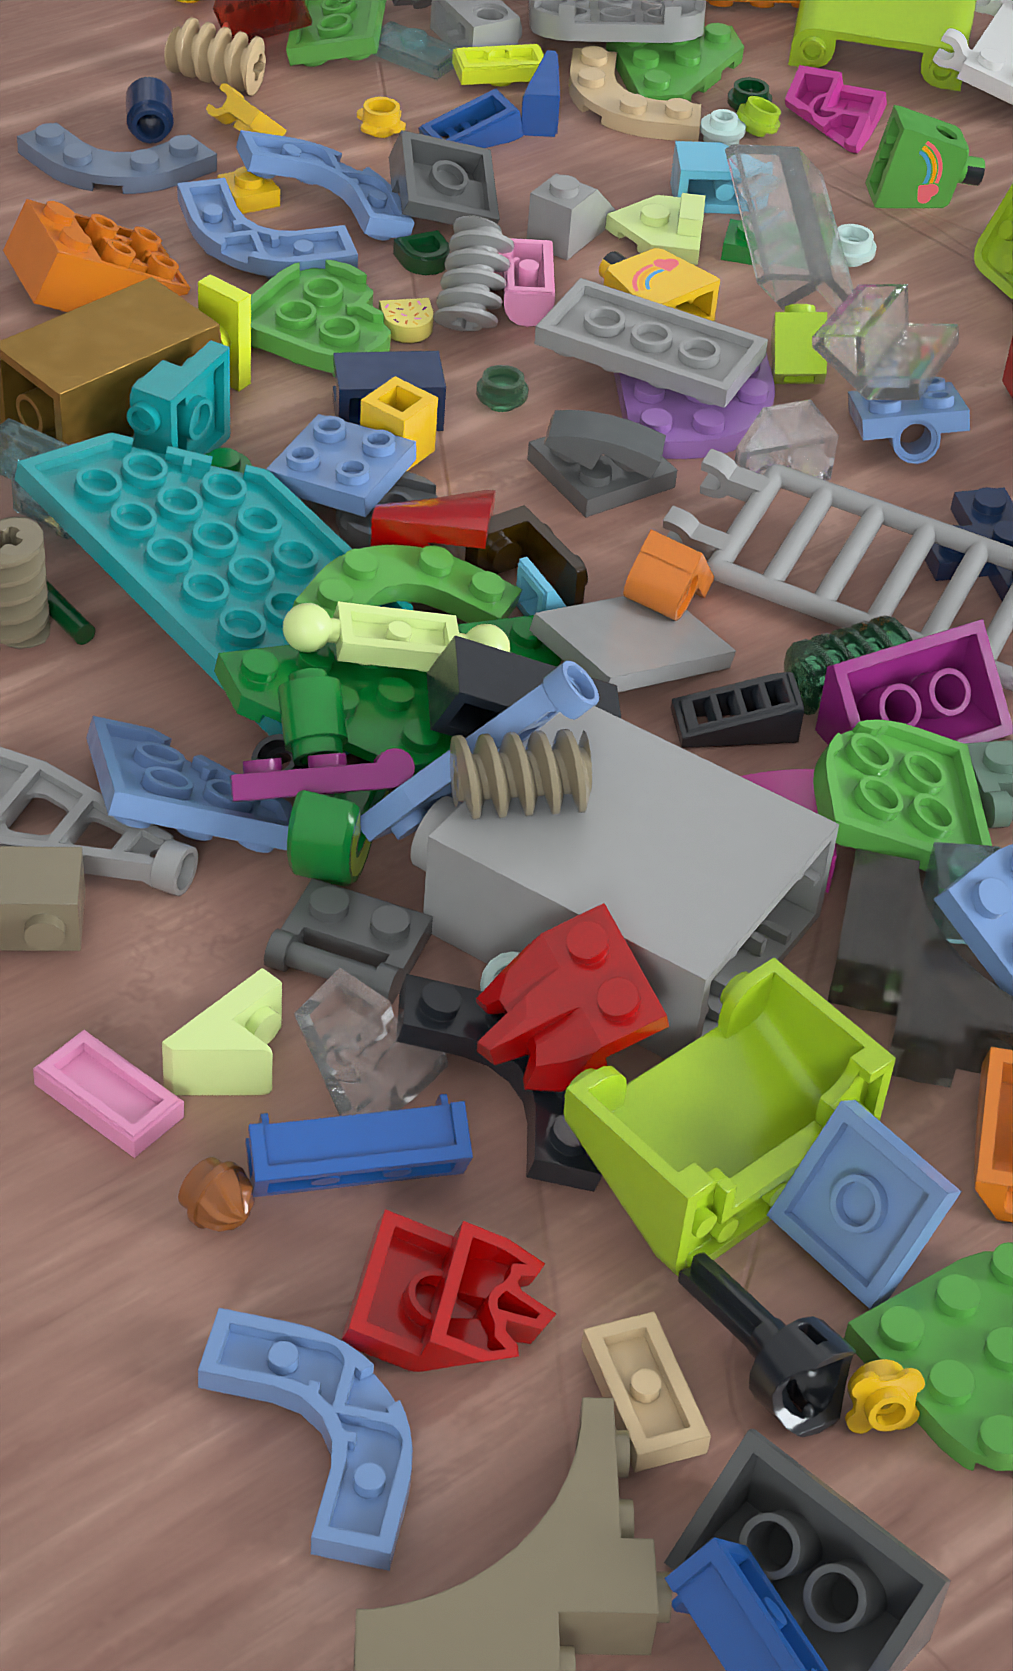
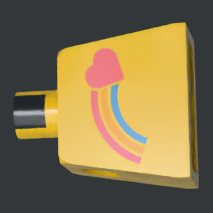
M653 248L628 259L619 252L613 251L602 259L599 266V275L604 279V286L711 321L715 320L720 279L711 273L661 248Z

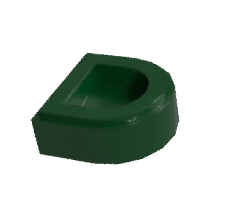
M438 230L394 239L393 254L406 270L419 275H436L446 270L445 259L450 253L449 243Z

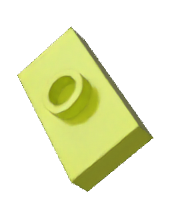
M538 44L463 47L453 49L452 64L461 85L491 84L503 87L510 85L512 82H530L544 54Z
M210 274L198 281V310L220 324L221 344L230 347V387L239 392L251 384V294Z

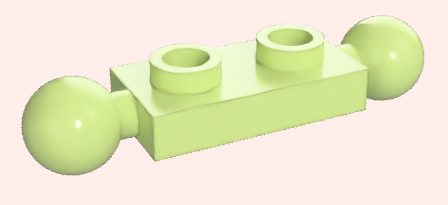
M338 602L334 616L330 618L329 614L319 605L302 603L294 606L286 614L283 621L284 637L294 649L301 652H314L324 647L327 642L335 643L338 661L361 665H378L428 672L455 635L510 652L508 637L499 627L492 624H480L470 629L466 634L459 633L456 615Z

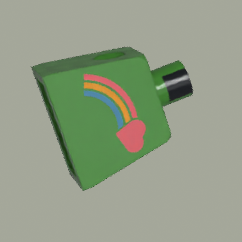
M894 105L865 184L876 208H944L950 204L957 183L973 186L980 185L985 173V161L980 157L969 156V147L961 129L957 126L911 109Z

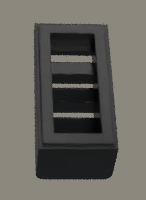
M793 672L765 675L673 698L670 707L681 748L799 742L804 716V704ZM706 716L707 723L698 724L697 717Z

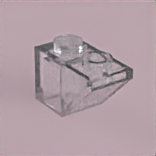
M811 399L764 407L738 444L734 461L737 466L762 475L771 465L781 464L823 480H830L839 435Z

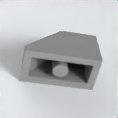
M556 173L530 193L527 239L552 241L553 255L568 260L606 230L607 214L616 211V209L598 189L580 183L575 177Z

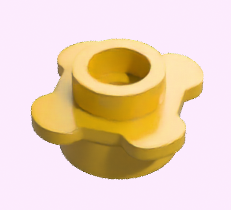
M373 97L367 99L363 104V108L357 111V119L362 120L361 131L371 136L386 138L406 129V123L400 120L402 113L400 104L394 99Z
M888 1359L871 1361L858 1368L850 1377L847 1387L848 1394L853 1403V1408L845 1415L848 1428L854 1433L862 1434L872 1428L887 1432L896 1429L902 1430L912 1426L920 1416L915 1403L917 1393L925 1386V1380L921 1372L914 1368L904 1369L898 1362Z

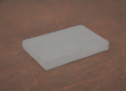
M624 596L536 612L530 627L533 635L564 662H575L591 678L617 685L618 692L730 668L736 653L735 649L689 611L686 610L682 617L675 621Z

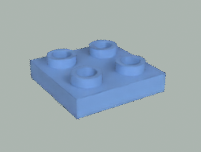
M922 377L915 379L914 385L893 387L892 383L884 381L869 382L863 384L861 390L848 391L849 413L863 441L888 438L898 457L907 463L919 464L933 457L939 448L941 433L970 431L969 408L952 382H945V379L942 377ZM922 424L925 426L922 436L916 441L908 443L900 440L903 430L909 425Z
M318 414L267 467V470L298 498L366 517L415 462L416 441L393 435L386 430H375L346 422L336 416Z

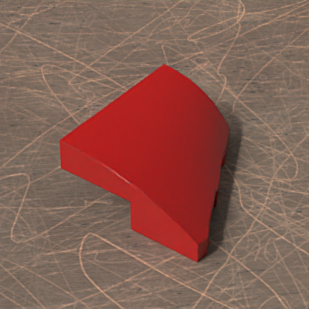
M481 490L437 498L378 504L375 506L372 514L371 546L404 545L424 548L430 546V543L485 549L490 518L493 516L496 490Z

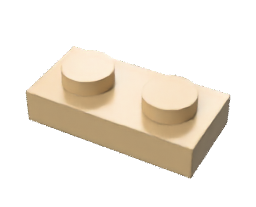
M654 1311L583 1330L581 1347L602 1397L614 1398L616 1430L629 1431L630 1462L634 1472L708 1452L711 1435Z

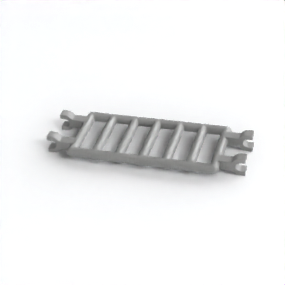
M710 449L701 462V470L707 472L708 475L700 485V494L712 498L730 496L746 502L727 532L725 533L699 523L691 513L676 506H672L663 519V528L670 530L667 537L703 553L705 559L708 560L707 563L714 576V581L889 646L899 645L948 630L986 562L1013 571L1012 546L781 464L771 465L762 475L737 466L735 461L728 455L714 449ZM781 488L810 498L763 574L733 563ZM831 506L861 517L815 593L785 583L786 578ZM882 524L913 535L867 613L837 602L838 597ZM934 543L964 553L962 561L921 632L889 621ZM1013 583L986 630L1002 688L1013 691V666L996 660L1013 630Z

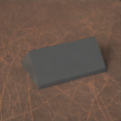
M755 1429L747 1431L664 1562L672 1570H675L714 1537L747 1545L829 1671H903L930 1641L951 1582L944 1574Z

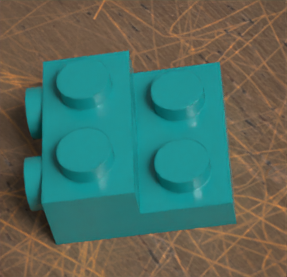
M210 340L193 357L188 358L182 367L162 360L144 377L139 378L135 382L130 393L131 408L127 411L128 423L134 430L132 447L166 455L167 446L205 455L216 448H220L230 438V347Z

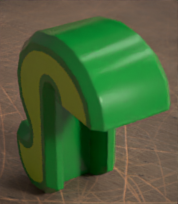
M390 789L325 795L306 790L298 792L292 807L287 834V857L293 874L343 887L355 883L363 871L372 841H368L361 830L360 816L390 794Z

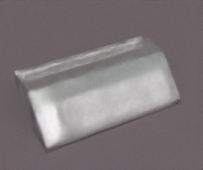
M732 144L727 147L725 153L757 284L782 310L785 309V306L798 302L816 290L842 317L858 308L857 298L823 174L799 147Z
M858 284L812 336V348L866 400H920L958 346L959 324H909L908 284Z

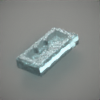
M390 21L382 26L378 51L373 55L433 79H438L454 69L452 64L453 49L460 47L431 37L421 29L408 28Z

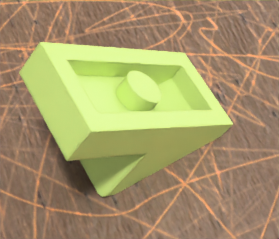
M261 968L162 1042L164 1087L174 1095L269 1094L272 1091L273 1053L267 1044L272 1041L282 1027V982Z

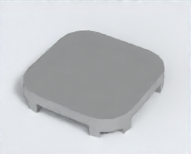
M528 0L529 27L532 32L555 40L673 43L694 40L702 36L704 32L706 0Z

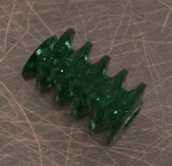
M887 615L871 619L869 622L863 621L853 624L850 628L843 627L833 630L830 634L824 633L814 636L811 640L804 639L792 643L785 655L784 672L794 673L804 704V714H816L820 707L827 666L912 641L913 639L904 625L897 619Z

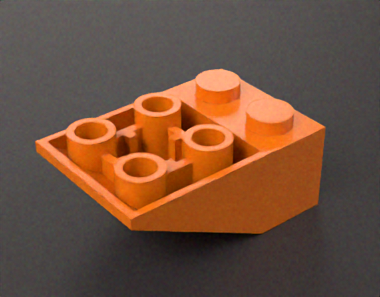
M26 199L3 249L4 254L33 303L64 312L77 309L150 277H153L179 296L187 295L191 289L178 270L179 265L170 258L161 244V238L153 231L140 226H136L134 230L121 227L111 219L100 214H92L91 217L77 214L67 206L56 201H47L46 204Z

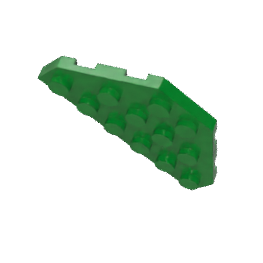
M534 615L458 624L459 633L465 634L480 624L495 625L507 635L511 653L556 667L562 661L559 656L530 631ZM329 642L314 652H301L289 644L218 653L214 672L237 714L259 724L265 716L281 723L277 689L280 685L289 681L288 676L292 672L307 668H320L326 671L327 676L337 678L341 683L348 742L343 745V752L346 751L373 763L374 759L386 750L392 748L402 749L413 758L415 775L450 750L451 738L453 736L430 730L427 672L338 661L336 644Z

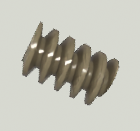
M28 517L0 519V644L18 649L32 648L43 644L50 635L45 548L43 546L44 532L38 523Z
M560 729L557 731L551 747L546 734L542 730L533 731L530 734L525 749L519 735L516 732H508L503 737L499 752L493 738L486 733L478 736L473 754L462 735L453 736L450 744V778L454 805L457 807L459 801H465L472 819L477 820L480 819L485 800L492 799L499 818H506L511 799L519 798L525 815L533 816L538 796H545L551 813L554 815L560 813L564 795L571 794L578 813H585L592 789L591 751L587 733L583 730L579 744H577L573 733L569 729Z

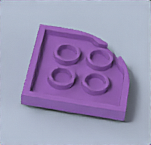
M767 353L759 366L725 408L704 404L696 398L670 389L656 388L646 381L622 373H614L622 418L647 426L666 435L662 454L665 459L705 458L710 449L722 453L734 451L742 446L743 438L756 430L758 433H762L769 423L772 414L775 385Z

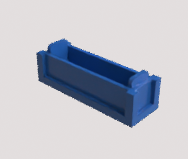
M439 1094L435 1106L269 1124L268 1113L260 1114L259 1123L248 1125L249 1138L245 1139L249 1180L253 1187L251 1193L253 1197L464 1174L473 1158L465 1101L451 1102L449 1104L447 1094Z
M714 1537L664 1578L671 1590L678 1595L672 1600V1608L676 1612L691 1615L726 1671H829L747 1545Z

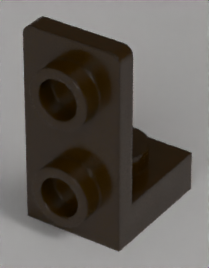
M525 505L491 516L485 549L466 547V562L495 574L517 568L519 559L528 557L567 607L583 604L585 586L588 583V573L584 562L578 555L573 554L554 535L551 528L547 524L542 523Z

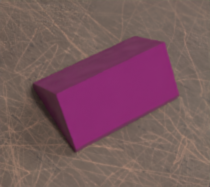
M983 619L827 666L815 731L827 745L838 732L843 734L851 731L858 722L865 720H888L904 723L961 743L990 742L1013 734L1011 717Z

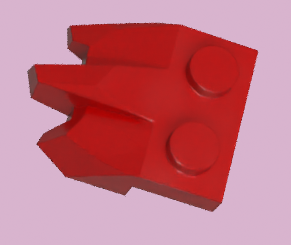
M605 903L541 933L476 998V1003L487 1014H505L477 1042V1052L493 1065L528 1055L529 1061L523 1077L525 1090L562 1092L584 1070L590 1068L596 1070L603 1066H608L606 1057L669 1027L667 1014Z
M385 1209L376 1225L341 1341L357 1351L412 1372H425L519 1357L516 1342L532 1344L556 1316L555 1312L521 1289V1287L529 1286L546 1263L510 1239L466 1221L461 1223L455 1235L452 1236Z

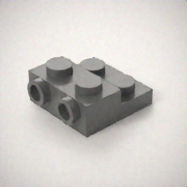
M400 131L388 158L392 192L400 194L403 215L453 225L456 218L475 215L498 224L500 218L490 149L409 131Z

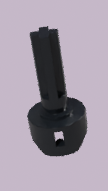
M705 1252L693 1256L691 1267L680 1271L678 1282L743 1343L749 1353L755 1358L749 1374V1389L753 1396L786 1429L800 1437L818 1434L837 1422L841 1416L853 1354H856V1350L824 1320L814 1316L800 1318L786 1325L782 1320L774 1317ZM794 1403L802 1410V1412H800V1411L796 1408V1406L794 1405Z

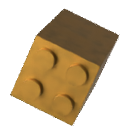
M150 277L0 340V435L29 458L107 433H116L133 438L134 430L128 423L127 411L131 408L130 393L135 382L139 378L144 377L162 360L182 367L188 358L193 357L210 340L221 344L220 324L159 281Z

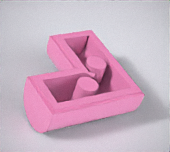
M510 238L514 242L512 252L498 253L509 259L511 263L510 268L504 272H494L506 280V287L503 289L505 313L517 325L526 327L536 326L554 307L553 242L550 240Z

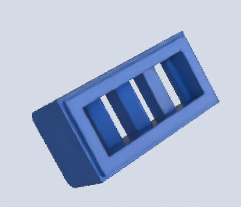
M546 51L523 95L521 122L523 135L555 137V134H558L560 84L558 54H556V51Z
M493 89L418 127L419 134L440 139L448 135L450 138L446 140L481 148L509 143L523 137L520 111L497 89Z

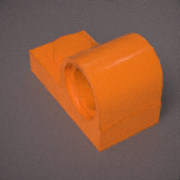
M651 529L629 572L623 595L670 619L678 621L686 611L694 594L705 598L714 581V576L703 553Z

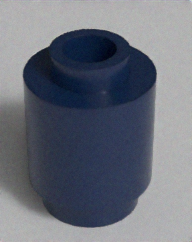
M154 77L139 78L131 83L126 91V120L128 129L138 140L144 143L153 144L162 141L171 132L174 124L171 90L167 84Z

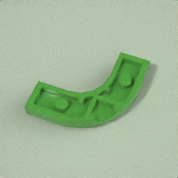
M380 545L351 549L328 563L296 598L293 607L302 603H313L322 607L329 614L330 618H333L338 602L380 606L397 601L423 603L451 615H456L457 618L467 623L508 618L518 604L522 589L503 580L493 572L485 571L454 557L448 550L439 546L420 548L404 545Z

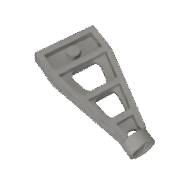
M0 747V846L82 847L84 874L143 881L155 889L176 896H181L187 891L197 869L198 851L196 847L173 840V835L154 824H151L148 828H134L122 824L114 816L108 815L101 793L46 761ZM33 798L47 799L67 812V815L55 830L48 835L15 832L10 830L9 827ZM91 822L100 823L122 835L112 849L74 844Z

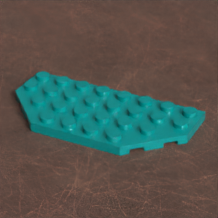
M107 433L18 461L14 480L222 689L223 687L214 672L218 653L289 645L283 634V621L286 614L293 608L294 601L328 563L352 549L267 469L246 465L244 473L211 466L212 456L167 446L166 455L132 447L134 438L116 433ZM405 601L380 605V607L413 610V606ZM265 716L260 724L257 723L269 736L283 734L282 723Z

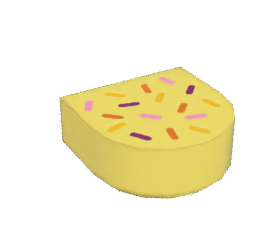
M429 298L379 301V310L384 314V324L389 330L391 329V339L402 343H416L425 340L432 334L433 309Z

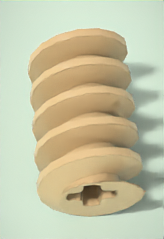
M190 17L182 28L177 26L169 34L165 44V65L170 72H182L184 76L190 78L198 77L199 80L206 83L214 81L215 85L218 86L226 83L240 93L246 90L248 95L254 96L259 90L264 77L266 63L264 54L265 44L263 38L256 36L248 46V36L241 31L232 40L231 29L224 26L216 34L215 25L210 22L203 24L200 29L198 19Z

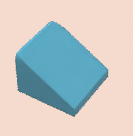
M529 558L519 559L516 586L521 588L522 592L517 607L522 614L530 616L536 612L567 607Z

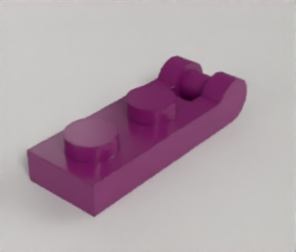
M398 748L386 750L380 753L373 763L347 765L346 753L307 756L308 768L282 770L281 758L243 761V774L230 776L232 802L296 797L297 793L302 790L325 795L393 789L399 787L414 775L415 764L408 752Z

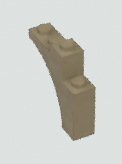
M582 1397L575 1442V1456L569 1474L552 1506L539 1524L517 1547L478 1575L436 1595L405 1604L375 1609H356L353 1671H576L575 1654L651 1655L657 1623H669L671 1619L672 1590L664 1579L670 1573L656 1571L654 1539L634 1538L633 1500L619 1499L618 1478H628L630 1438L628 1430H615L614 1398Z

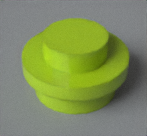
M750 96L746 104H741L737 110L738 118L746 124L745 131L752 135L764 137L766 133L775 134L780 127L778 119L781 110L774 103L764 98Z

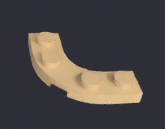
M587 46L583 49L573 48L569 94L573 103L581 112L590 109L602 116L601 125L626 134L654 139L698 142L702 104L691 103L682 98H672L668 101L656 100L631 93L616 81L615 65L617 52L607 51L599 46Z

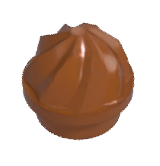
M215 1157L206 1158L195 1165L185 1177L178 1194L179 1203L187 1209V1216L190 1222L198 1228H208L218 1232L232 1231L241 1226L250 1216V1211L255 1202V1198L251 1194L253 1187L244 1169L235 1162H221Z

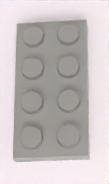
M580 278L536 325L534 344L554 350L561 356L575 357L601 366L609 372L622 373L646 381L653 387L670 389L696 398L701 403L725 408L765 358L768 339Z

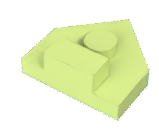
M682 193L681 197L655 195L608 213L605 229L619 239L625 236L637 244V251L639 253L653 248H661L693 265H698L706 195Z

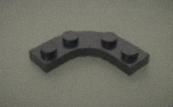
M406 974L399 992L396 1042L465 1057L488 1066L507 1080L522 1100L527 1119L526 1177L594 1192L602 1175L564 1119L566 1090L562 1092L525 1090L523 1077L529 1061L528 1055L493 1065L477 1052V1042L505 1014H487L476 1003V998L483 991Z

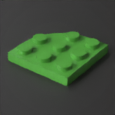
M865 720L858 722L851 731L843 734L838 732L820 755L813 777L815 800L818 814L839 824L836 844L856 848L886 858L896 864H905L930 872L952 882L957 880L972 866L994 853L967 744L904 723L888 720Z

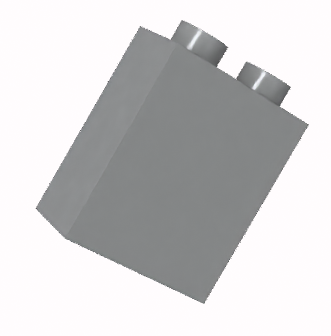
M596 706L575 720L559 712L539 730L546 734L551 747L556 733L560 729H569L573 733L577 744H579L583 730L587 733L591 751L592 789L586 812L578 813L572 795L569 794L564 795L560 813L552 815L545 796H538L533 816H526L519 798H512L506 818H499L493 801L490 799L485 800L480 819L473 820L465 801L463 803L459 801L457 807H455L452 797H442L433 804L423 817L411 846L412 864L426 871L423 913L433 916L432 935L488 964L490 960L501 953L521 952L541 933L605 903L668 1018V1028L636 1044L667 1059L718 1026L722 1008L720 1002L721 993L734 976L744 971L750 973L772 958H776L781 963L819 918L839 824ZM528 739L522 743L525 749Z

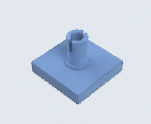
M846 1100L839 1103L767 1216L863 1304L872 1309L891 1297L962 1191L856 1100Z

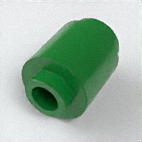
M307 668L292 672L288 676L289 681L283 683L277 689L284 746L287 751L292 753L295 765L308 767L307 756L344 753L343 745L348 742L341 683L337 678L327 676L326 671L320 668Z

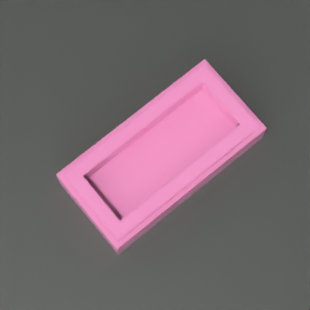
M85 1030L81 1031L33 1068L34 1084L133 1158L138 1156L184 1118L183 1100Z

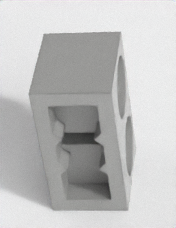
M432 0L430 29L452 50L463 47L518 45V40L522 36L520 17L502 0Z

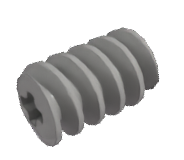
M475 215L456 218L453 223L455 234L452 235L449 241L451 253L445 259L447 272L441 278L440 284L443 291L437 297L436 303L439 310L435 312L433 319L443 327L463 332L478 331L481 328H495L498 324V318L492 313L487 312L486 309H499L502 306V299L490 291L503 290L506 287V280L494 272L507 271L511 264L509 259L498 253L512 252L514 242L507 236L502 235L501 227L495 222Z

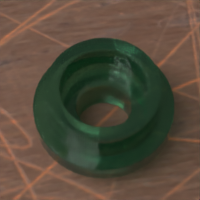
M491 366L483 372L482 378L477 382V398L494 411H511L523 405L528 399L529 387L524 381V374L513 366Z

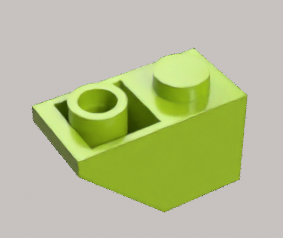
M791 304L785 306L784 312H775L771 332L772 376L774 384H824L827 375V312H816V306L811 304Z

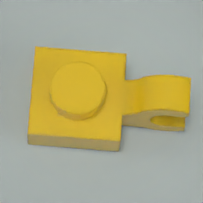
M222 83L219 87L227 95L223 106L215 108L213 105L208 104L206 107L208 114L223 124L235 122L233 127L239 131L244 130L284 136L287 131L244 100L240 92L226 83Z

